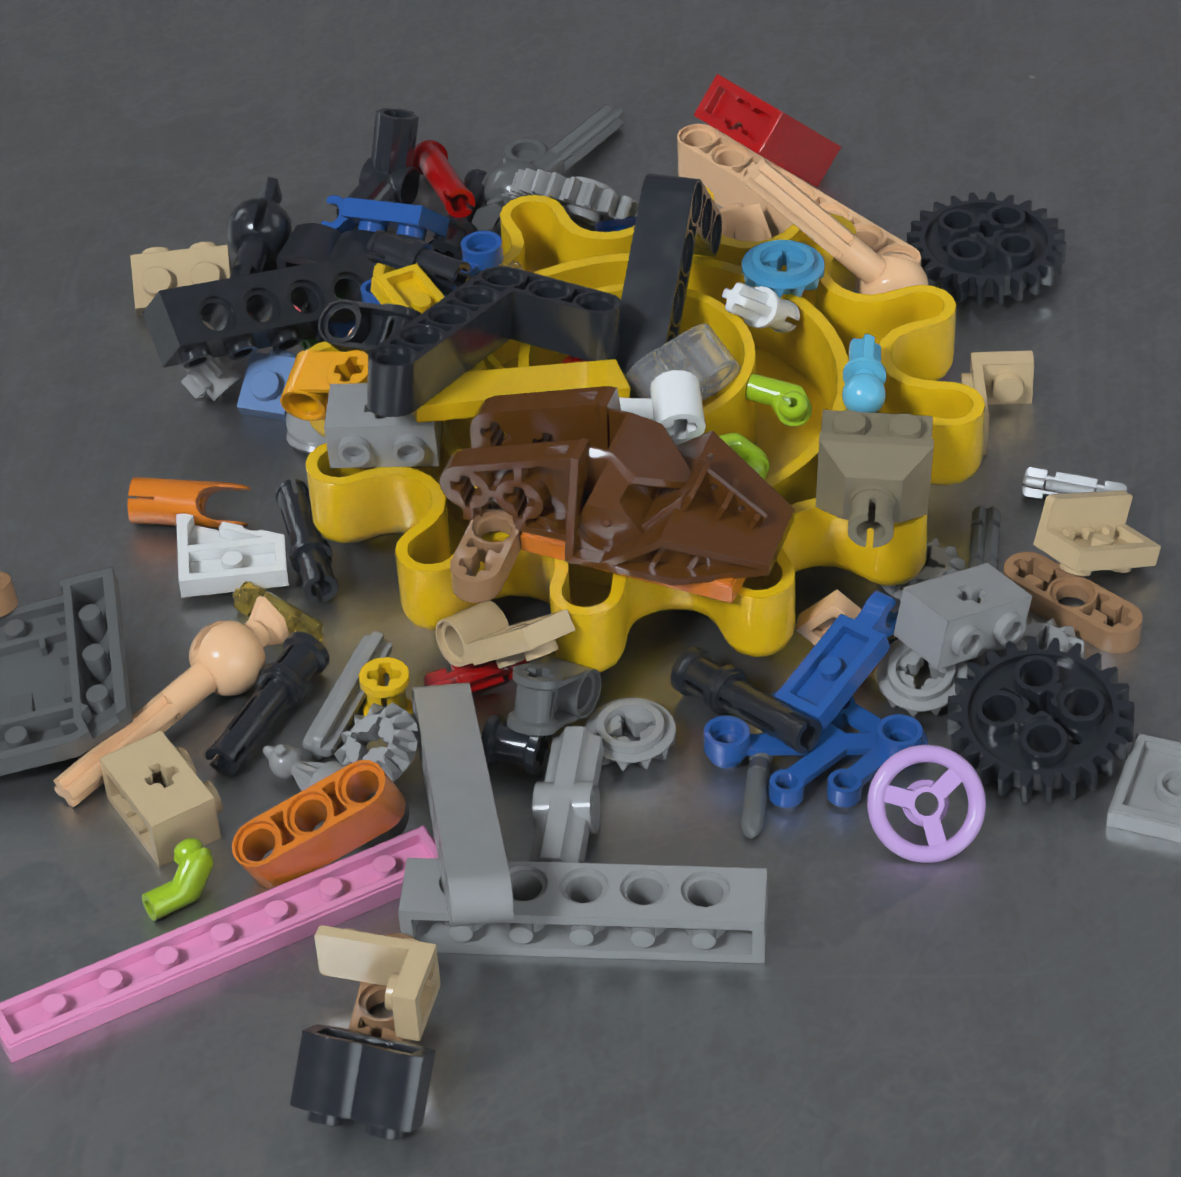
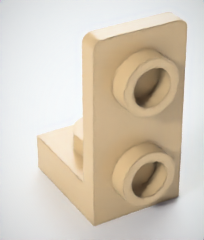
M1032 350L971 352L970 373H961L960 375L961 384H966L976 389L984 398L983 455L988 454V405L1032 403L1034 378Z
M324 925L319 926L314 936L319 972L325 976L387 986L385 1008L386 1010L393 1011L396 1037L420 1041L441 986L436 944L420 942L411 938L402 939L360 932L351 928L342 929Z

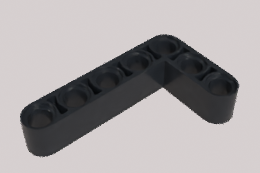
M648 173L643 182L621 297L619 353L616 357L612 358L616 359L630 386L629 398H651V382L662 373L672 371L693 255L715 257L720 247L722 215L700 179Z
M496 266L482 270L369 351L367 407L371 412L385 417L409 415L510 339L584 360H610L619 353L621 300L607 292L517 268Z

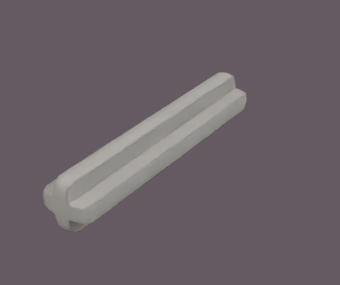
M373 631L371 635L366 634L362 637L302 741L303 748L311 752L312 758L322 760L324 757L333 756L342 740L340 733L348 730L354 719V714H357L367 696L360 688L359 672L361 668L373 659L389 657L392 652V642L384 639V633Z

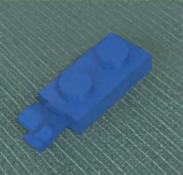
M332 195L327 197L326 203L339 208V215L335 221H322L321 224L332 227L341 233L351 231L356 225H359L358 230L375 233L377 230L385 232L394 231L397 232L396 236L415 242L419 240L425 242L426 235L446 237L450 219L421 205L349 197L344 199L340 196Z
M875 591L867 599L863 609L855 619L840 614L774 697L798 712L816 719L821 724V730L825 731L891 648L887 638L894 634L898 614L890 611L896 604L895 598L880 591Z

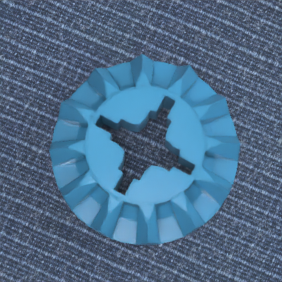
M774 240L756 245L744 255L742 259V273L744 274L745 285L770 288L779 298L784 294L790 293L796 297H801L804 290L817 289L819 279L824 277V259L817 250L804 243L792 240ZM782 265H786V266H787V268H786L787 271H779V270L782 269Z

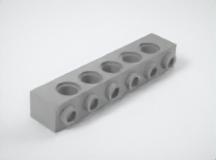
M407 858L398 909L400 931L420 942L436 944L437 953L765 964L768 915L767 868L507 861L512 885L513 921L450 927L438 858Z

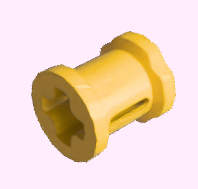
M382 657L367 662L359 672L360 688L367 694V701L363 707L364 716L368 714L373 703L384 707V704L388 706L392 702L409 712L412 716L414 715L412 702L406 698L405 689L408 687L410 677L408 667L404 662L396 658ZM385 673H388L390 678L388 686H385Z

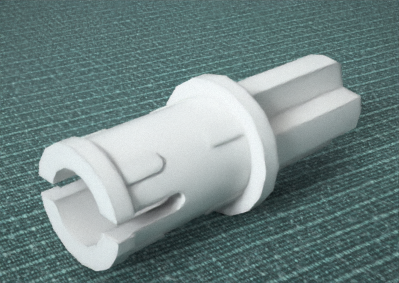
M737 282L733 289L725 288L722 297L727 299L725 310L742 317L749 326L754 328L768 327L775 332L785 334L791 332L796 327V325L785 321L786 318L790 317L798 321L800 318L799 309L792 301L778 298L777 294L767 287L753 288Z

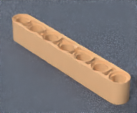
M691 124L679 130L677 134L678 176L702 180L705 187L709 188L714 194L715 203L721 207L734 203H741L743 206L760 203L772 238L785 231L793 223L743 183L742 179L749 173L747 170L749 165L753 161L758 163L762 158L828 213L843 216L851 221L856 228V236L877 254L902 252L917 260L921 266V255L916 248L707 124ZM855 275V289L859 291L860 279Z

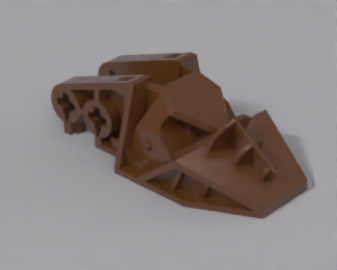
M612 386L498 395L487 398L479 407L470 425L471 448L456 451L451 456L439 481L444 495L452 503L462 508L463 519L474 520L476 514L482 517L485 509H487V503L496 498L500 507L513 516V524L516 525V529L519 531L565 541V562L673 586L711 582L719 579H739L770 575L793 524L795 509L714 431L675 445L663 424L635 413L621 411L617 387Z

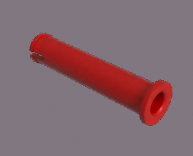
M426 140L419 143L415 148L413 167H417L420 174L427 178L449 215L455 218H463L471 214L472 209L469 208L467 203L475 207V197L449 163L445 147L435 140Z

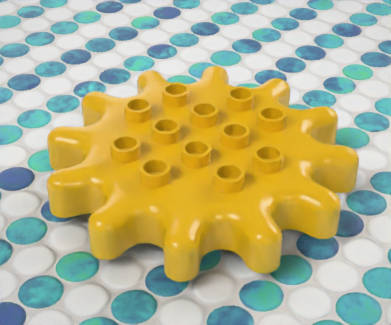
M706 187L712 199L714 200V194L711 192L709 188ZM541 195L521 196L503 206L500 212V225L504 260L500 266L517 268L607 292L621 300L635 225L620 231H590L574 223L557 200ZM829 213L856 235V228L851 221L843 216ZM794 224L779 235L762 241H741L722 234L720 247L715 257L693 255L672 370L691 372L698 378L706 424L703 434L714 431L718 436L738 433L766 453L770 466L765 481L795 509L793 524L770 575L746 578L733 603L520 550L502 590L491 600L509 596L530 597L550 604L551 613L567 609L575 631L555 639L559 648L555 650L557 657L603 672L616 665L624 652L628 632L633 623L642 616L657 611L680 609L702 613L718 626L727 643L738 653L751 657H769L785 649L794 632L795 572L812 567H837L885 586L903 585L918 577L926 562L927 515L901 523H894L892 539L881 547L873 548V528L867 529L866 547L859 546L848 535L849 520L841 519L816 508L819 435L822 427L823 410H848L842 399V391L845 385L843 369L849 362V345L852 339H862L865 334H870L875 337V343L881 346V363L886 369V381L884 383L886 398L882 408L876 413L933 416L932 439H934L930 485L947 486L959 484L975 475L983 459L984 398L976 389L966 384L937 381L945 377L954 359L956 303L953 296L943 289L930 285L907 286L885 293L870 295L854 293L855 275ZM774 240H792L804 243L817 250L824 259V277L819 279L817 289L804 290L801 297H796L791 293L784 294L781 297L783 300H789L796 304L800 313L799 321L790 317L786 318L785 321L796 325V327L791 332L785 334L775 332L768 327L759 329L749 326L742 317L725 310L727 299L722 297L725 288L733 289L737 282L745 284L744 274L742 273V259L744 255L756 245ZM377 263L374 266L373 277L396 269ZM782 265V269L779 271H787V266ZM511 339L493 352L505 368L563 364V359L569 356ZM326 341L309 348L310 350L321 352H339ZM758 374L802 386L812 405V414L809 420L802 426L789 427L779 420L772 406L747 400L746 388L751 375ZM473 418L443 421L439 466L330 468L327 443L316 447L309 453L305 462L313 523L326 539L338 543H357L382 535L404 533L397 541L395 549L401 605L405 615L415 626L435 631L438 621L479 604L458 598L452 590L450 562L471 520L463 519L462 508L452 503L444 495L439 482L441 474L451 456L456 451L471 448L470 425ZM325 419L309 421L312 428L320 436L326 437L324 430ZM493 531L484 534L481 538L488 542H499L508 538L509 535L501 531ZM480 561L478 572L485 570V563Z

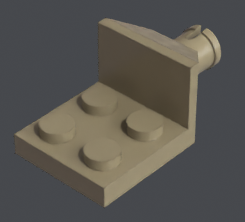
M823 410L822 427L819 435L816 508L841 519L849 520L848 535L857 545L866 547L867 529L873 528V548L881 547L892 539L894 523H901L928 514L934 439H932L933 416L869 413L853 410Z

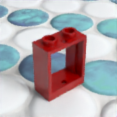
M719 74L714 78L694 113L695 117L817 188L841 149V146Z

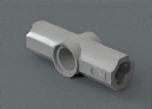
M565 727L564 732L553 737L545 782H537L533 791L532 815L535 832L529 861L584 863L589 834H596L598 832L601 817L598 782L604 746L601 736L592 734L585 727Z

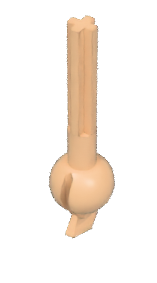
M762 158L758 163L753 161L747 168L749 173L742 179L743 183L860 279L858 286L861 294H878L907 286L928 285L927 275L917 260L902 252L877 254L765 159Z
M258 596L249 620L246 623L241 624L231 620L216 621L202 628L193 639L189 650L191 667L132 715L133 722L90 749L53 780L56 784L54 787L56 793L60 797H64L69 806L75 807L104 783L99 758L160 730L164 733L212 692L222 696H233L252 689L258 682L260 671L266 665L264 648L268 645L283 644L289 636L285 618L266 597Z

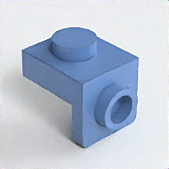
M271 349L269 354L254 352L250 355L236 406L241 414L286 421L287 412L281 406L280 398L296 359V354L286 350L274 351Z

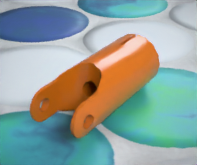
M133 477L130 482L128 496L137 497V499L128 498L129 521L131 524L177 526L176 514L185 513L193 515L196 526L219 529L222 522H228L247 527L248 523L209 519L205 507L208 498L216 492L224 490L251 491V488L233 482Z

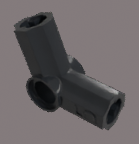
M389 108L376 110L371 157L363 165L359 185L348 196L349 198L403 204L414 203L421 183L420 172L417 167H413L419 117L414 112L405 109ZM339 208L336 209L337 217L339 215ZM356 225L352 230H358L359 225Z

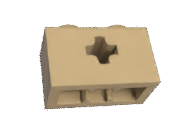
M162 730L99 758L107 799L159 867L174 861V849L184 839L196 838L203 843V846L221 839L217 814L223 812V805L215 786L209 780L202 783L196 775L193 761L185 748L179 747L176 749Z

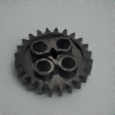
M974 192L969 193L968 201H961L954 195L950 196L949 206L934 202L933 212L920 211V221H912L911 232H907V243L920 252L921 267L927 275L928 285H939L940 289L948 293L956 292L957 302H962L968 296H975L977 305H982L986 297H993L995 302L1001 305L1006 295L1012 296L1017 301H1022L1024 290L1035 295L1040 294V284L1051 286L1053 285L1054 275H1061L1062 263H1065L1066 254L1065 230L1058 229L1059 220L1057 218L1047 219L1046 208L1032 211L1031 200H1027L1019 205L1014 204V195L1011 194L1003 201L996 200L994 192H990L986 199L979 200Z
M1029 637L1027 650L1019 651L1015 644L1008 641L1006 643L1005 656L1000 657L988 649L985 651V667L969 662L967 664L968 679H955L956 695L948 696V715L946 716L947 735L951 736V750L961 755L974 769H977L983 785L997 779L999 796L1003 797L1014 786L1020 788L1022 802L1029 800L1033 790H1041L1046 803H1052L1054 789L1060 788L1070 799L1076 798L1077 783L1081 782L1086 787L1095 790L1097 789V772L1113 777L1115 775V760L1126 761L1128 743L1134 740L1135 712L1134 702L1129 701L1128 683H1118V669L1116 666L1102 670V655L1100 653L1091 655L1086 660L1082 659L1081 644L1079 643L1072 646L1066 653L1060 651L1058 638H1053L1047 649H1040L1036 639Z

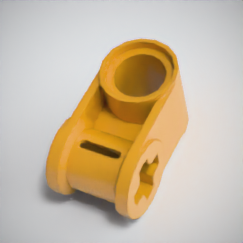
M309 349L299 352L281 395V406L287 413L301 420L318 421L325 419L330 384L368 382V354L359 350L321 352Z

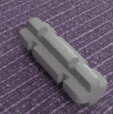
M1037 467L1027 468L1022 481V495L1026 498L1042 501L1044 496L1051 494L1124 490L1128 493L1127 485L1122 482L1106 480L1105 485L1098 484L1099 478L1056 471L1055 476L1049 475V469Z

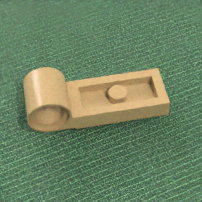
M488 600L438 621L435 634L441 653L453 666L460 667L471 663L475 666L495 660L498 668L501 669L524 659L530 661L559 649L555 639L575 631L567 609L509 625L500 607Z

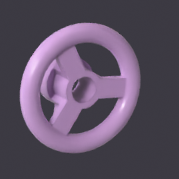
M917 745L895 753L880 766L869 787L867 809L875 834L891 852L913 862L936 863L958 855L974 841L984 821L986 796L979 775L962 756L941 746ZM917 763H936L948 768L936 782L929 779H920L911 783L906 789L890 785L900 771ZM962 782L968 797L967 816L959 831L946 840L941 821L949 809L948 795ZM924 792L934 794L937 799L936 809L927 815L920 814L915 808L916 798ZM885 802L901 806L904 814L912 823L923 826L928 845L915 844L902 838L893 829L887 818Z

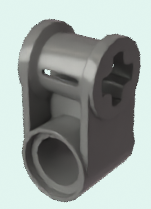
M544 655L528 664L516 666L513 668L512 674L513 681L517 683L514 711L507 715V727L525 735L548 736L555 734L558 729L580 718H586L595 708L600 696V672L597 669L550 655Z

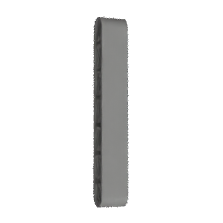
M470 683L413 687V714L419 730L418 749L450 927L513 921V895L510 872Z

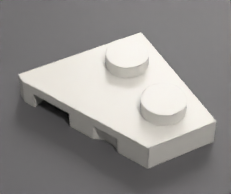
M185 513L176 514L178 576L181 598L289 586L284 534L265 530H248L242 525L222 522L219 530L196 526L193 515Z

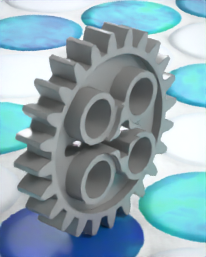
M525 168V170L518 169L509 191L512 199L528 195H541L555 199L563 206L571 220L579 227L598 232L620 231L633 227L636 222L639 202L633 200V198L618 195L610 186L599 181L578 176L567 178L557 172L550 173L541 169H537V171Z

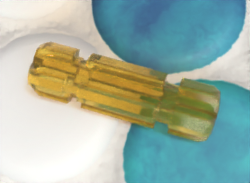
M245 581L240 588L234 590L232 595L235 599L234 607L241 613L250 617L257 597L264 596L285 618L289 635L296 631L305 632L322 642L324 638V633L322 632L323 624L316 618L303 613L302 610L273 593L266 592L264 588L252 581Z

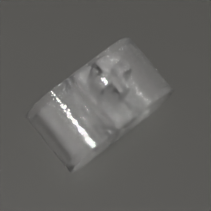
M704 323L689 329L638 360L628 371L626 380L639 398H651V382L657 376L672 370L691 372L698 378L703 401L734 380L740 371V364L709 324Z

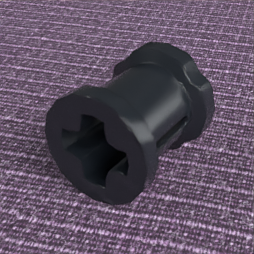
M493 713L486 721L481 736L486 763L493 765L499 760L523 766L528 774L538 776L545 767L551 748L552 735L531 736L515 732L507 727L504 715Z

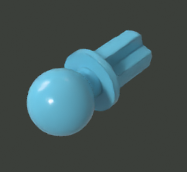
M865 334L862 339H852L849 345V362L843 369L845 385L842 391V399L848 410L876 413L885 402L886 391L884 383L886 381V369L881 363V346L875 343V337L870 334Z

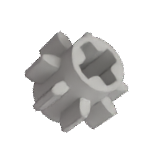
M228 355L212 358L202 366L186 369L188 375L180 382L196 400L208 394L216 402L243 379L235 367L244 359L230 360Z

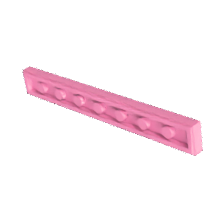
M425 825L2 1001L0 1002V1043L10 1062L14 1063L316 934L318 927L321 925L333 927L397 900L401 897L407 858H438L435 839Z

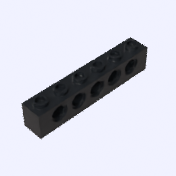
M367 253L160 290L142 314L163 368L182 364L183 368L192 369L208 363L212 358L227 355L230 360H238L253 354L257 349L273 347L274 351H284L298 345L301 341L314 338L321 343L325 340L320 336L318 322L323 309L329 303L338 300V298L362 302L360 287L365 281L373 277L374 266L377 263L369 261L366 256ZM293 305L298 307L302 312L298 311ZM248 313L254 315L258 321L254 320ZM203 321L210 324L214 330L208 328Z

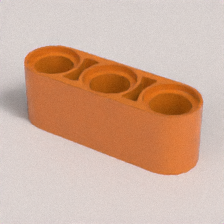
M371 760L353 762L246 822L239 828L233 838V856L260 886L270 890L323 868L393 828L404 815L406 807L404 795L379 764ZM376 792L370 800L365 801L371 793ZM325 820L321 827H319L317 830H314L316 825H318L321 821ZM274 849L267 858L263 859L266 853Z

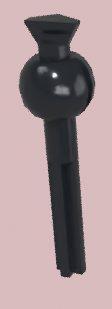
M268 177L258 194V198H252L239 204L228 219L226 226L227 240L229 246L237 255L230 278L262 272L265 264L277 260L276 258L292 234L291 219L287 212L279 205L282 200V193L276 178Z

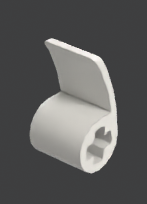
M672 370L657 376L651 382V398L619 397L621 411L635 413L663 424L675 445L701 436L705 432L706 424L698 378L691 372Z

